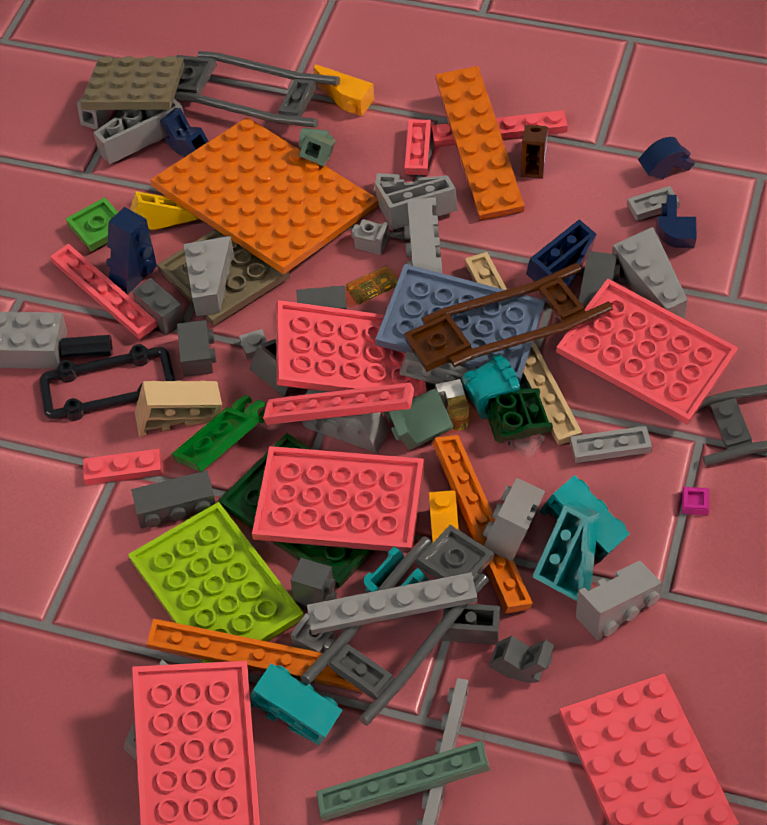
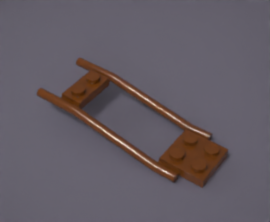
M574 263L537 281L437 310L422 317L424 325L404 333V338L426 372L448 362H451L455 368L477 357L568 331L612 311L613 307L607 301L585 311L584 306L563 281V279L581 271L580 265ZM539 291L541 297L561 322L472 348L451 316Z

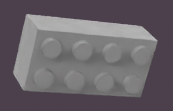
M0 312V368L57 369L62 361L60 342L62 338H66L68 332L63 314L51 312Z

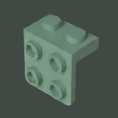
M431 389L413 398L410 409L384 412L388 421H393L395 425L391 430L396 440H402L408 450L422 445L453 428V423L436 389Z

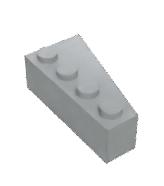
M174 99L170 110H125L124 116L113 118L93 132L99 154L111 164L168 137L160 120L174 108H181L183 112L182 106Z
M436 197L407 199L409 225H404L405 239H410V243H406V256L411 257L412 260L407 261V265L443 274L438 217L436 215Z
M654 227L614 244L612 254H617L616 264L620 265L619 274L636 294L684 319L688 299Z

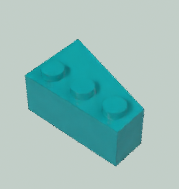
M574 475L551 495L539 512L544 516L549 513L558 520L564 505L573 501H577L598 512L599 519L594 557L601 562L630 533L627 531L625 524L608 511L607 505L591 493L589 486Z
M577 501L565 504L532 577L575 601L578 599V590L584 587L588 591L591 590L599 513Z
M271 663L250 694L251 710L255 706L267 713L266 719L274 722L278 718L290 725V731L320 746L341 714L342 709L330 697H322L316 693L310 684L298 681L290 676V672L283 666H275Z

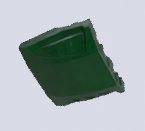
M539 388L520 389L488 400V421L494 439L498 443L552 431L553 425L552 422L549 423L540 398Z

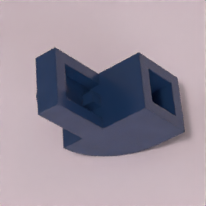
M174 108L160 120L168 134V137L165 138L166 142L177 154L183 157L209 142L201 127H190L181 108Z
M665 137L657 140L638 159L648 175L664 179L674 166L690 170L695 165L690 158V152L681 146L676 137Z
M667 195L666 202L661 203V216L657 218L656 230L658 236L663 242L672 247L694 248L697 239L696 217H677V195Z

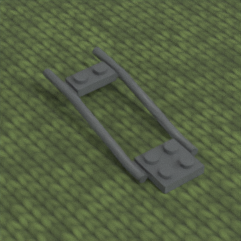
M199 51L197 57L176 56L177 58H184V68L174 99L177 101L195 102L273 123L317 128V119L302 117L317 88L316 84L339 85L340 78L338 76L300 73L218 52ZM216 61L294 80L278 110L279 114L200 95L217 65Z
M767 384L726 391L708 396L699 409L710 406L726 447L724 451L703 456L705 466L756 452L767 451V440L752 442L751 435L736 399L766 395Z
M449 525L433 543H431L429 538L422 537L405 555L377 591L393 588L411 565L416 562L418 567L437 579L472 572L476 594H478L489 581L486 575L480 573L493 560L494 552L452 525ZM468 604L452 607L396 678H393L391 673L348 644L362 627V625L345 628L332 645L301 676V679L306 684H310L329 665L331 670L375 700L359 718L364 725L368 726L406 684Z

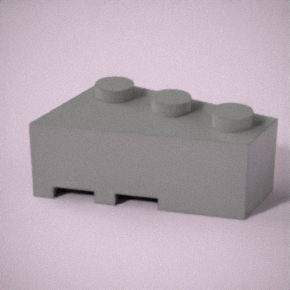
M448 175L418 178L419 182L404 183V179L396 180L397 184L382 185V181L375 182L379 207L392 230L409 225L407 199L436 197L437 217L458 211L456 188Z
M516 478L512 487L507 485L501 497L504 503L503 505L498 503L492 515V518L496 520L494 523L489 521L483 533V536L487 537L484 547L507 560L513 561L545 491L519 478Z

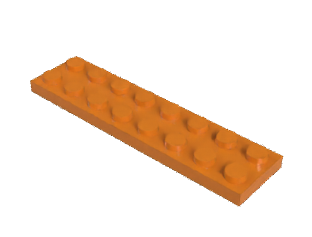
M479 66L435 74L437 87L479 221L523 212L524 203Z

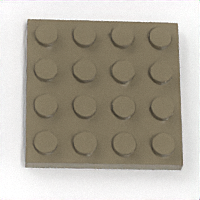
M106 56L98 58L81 100L82 110H170L183 72L184 58H177L175 56L155 58L153 56L144 58H133L131 56L112 58Z
M214 229L195 242L226 236ZM232 241L234 257L229 268L230 274L225 285L226 290L220 313L203 316L213 326L289 279V271L283 275ZM183 248L157 264L158 271L194 306L185 250Z

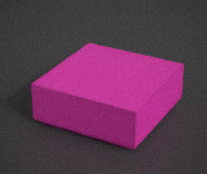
M682 487V514L708 515L709 488Z

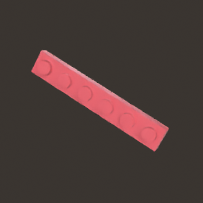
M564 110L496 118L503 140L523 137L525 125L547 126L548 134L567 132L568 128ZM449 123L431 125L434 147L456 145Z
M67 244L50 256L55 266L139 340L158 327L155 318L70 244Z
M411 383L268 399L263 419L269 425L410 409L414 388Z

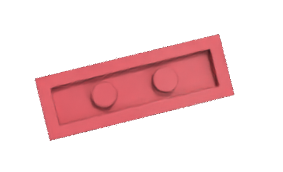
M409 119L405 156L406 175H428L431 120Z
M160 449L83 459L85 485L162 475Z

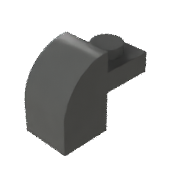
M513 636L507 637L496 643L489 667L511 679L525 683L539 682L542 672L551 664V653L554 645L547 640H543L528 646Z

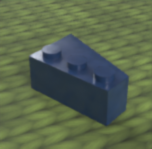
M124 207L108 224L107 247L111 249V255L106 261V266L110 267L108 278L128 295L148 274L155 270L157 264L146 218Z
M580 219L530 258L526 275L533 281H537L574 263H578L582 268L587 259L588 251L592 250L596 233ZM578 273L563 279L569 289Z

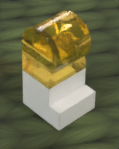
M461 380L436 384V390L446 405L447 413L453 423L452 429L459 431L468 427L469 406Z

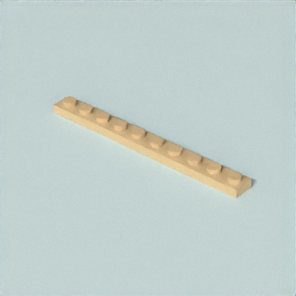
M488 252L465 258V265L474 282L507 290ZM533 341L522 376L529 389H540V398L549 423L552 422L553 425L551 433L559 446L570 442V436L582 435V431L536 343Z

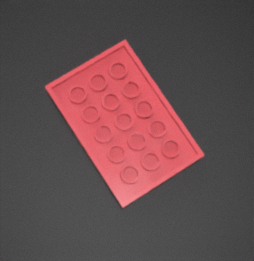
M607 278L587 305L585 311L607 301L612 304L613 310L570 329L557 345L556 353L688 425L736 355L738 347Z
M277 301V385L333 392L411 383L414 388L413 398L426 392V381L399 375L406 353L375 345V339L385 315Z
M269 446L252 531L253 540L389 551L395 546L402 553H408L413 548L424 459Z
M247 661L132 667L140 825H260Z
M665 673L560 708L559 714L609 825H739Z

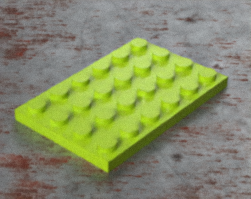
M219 502L128 554L130 561L174 623L269 641L300 622L304 617L303 611ZM200 659V660L202 661V663H212V662H213V661H208V660Z

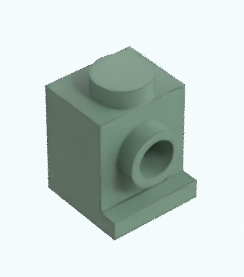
M310 131L307 135H303L298 147L301 148L299 156L325 166L330 160L336 140ZM314 143L321 146V148L317 149L314 146Z

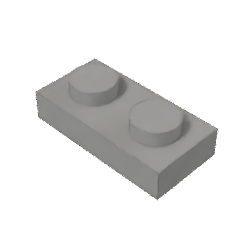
M670 186L628 198L627 206L635 220L639 221L661 214V203L666 202L667 195H675ZM677 198V209H678V208H679V205H680V201H679V199Z

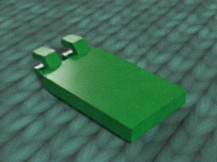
M244 395L234 402L231 408L226 407L171 455L176 462L202 472L254 428L257 422L262 424L265 422L263 419L265 409L259 415L257 414L258 410L265 406V403L261 400H256L244 411L245 405L252 401L249 396Z

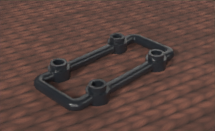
M136 344L128 354L78 365L69 360L61 361L57 369L44 372L39 378L45 415L50 419L66 417L70 421H77L86 412L138 401L142 383L137 391L85 403L76 398H71L65 402L63 408L53 409L49 381L60 379L62 382L69 383L74 381L78 374L127 363L140 367L146 365L150 358L159 356L165 381H175L168 350L163 347L147 349L142 344Z

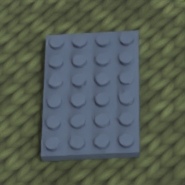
M404 264L376 336L375 345L403 353H413L405 341L404 333L424 325L422 317L444 307L504 291V289ZM521 295L452 315L451 318L467 338L471 347L475 348L536 330L545 307V300ZM533 341L477 357L460 366L476 370L492 359V356L500 353L502 357L508 360L520 383Z

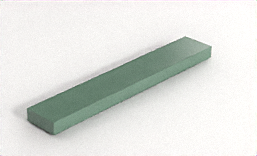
M482 740L316 791L320 818L323 821H327L490 771L485 745Z

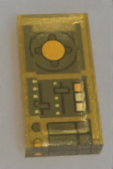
M386 265L347 283L346 290L356 304L359 305L395 288L398 279Z

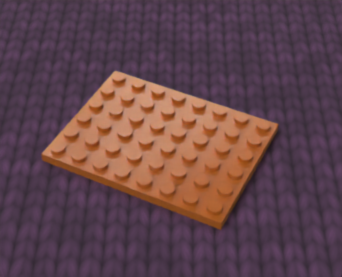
M248 117L150 179L151 186L226 237L231 236L232 241L283 275L379 206L378 199L327 166H322L299 156L301 150Z

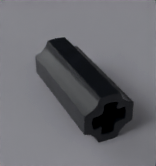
M111 335L62 338L60 342L62 359L113 355Z

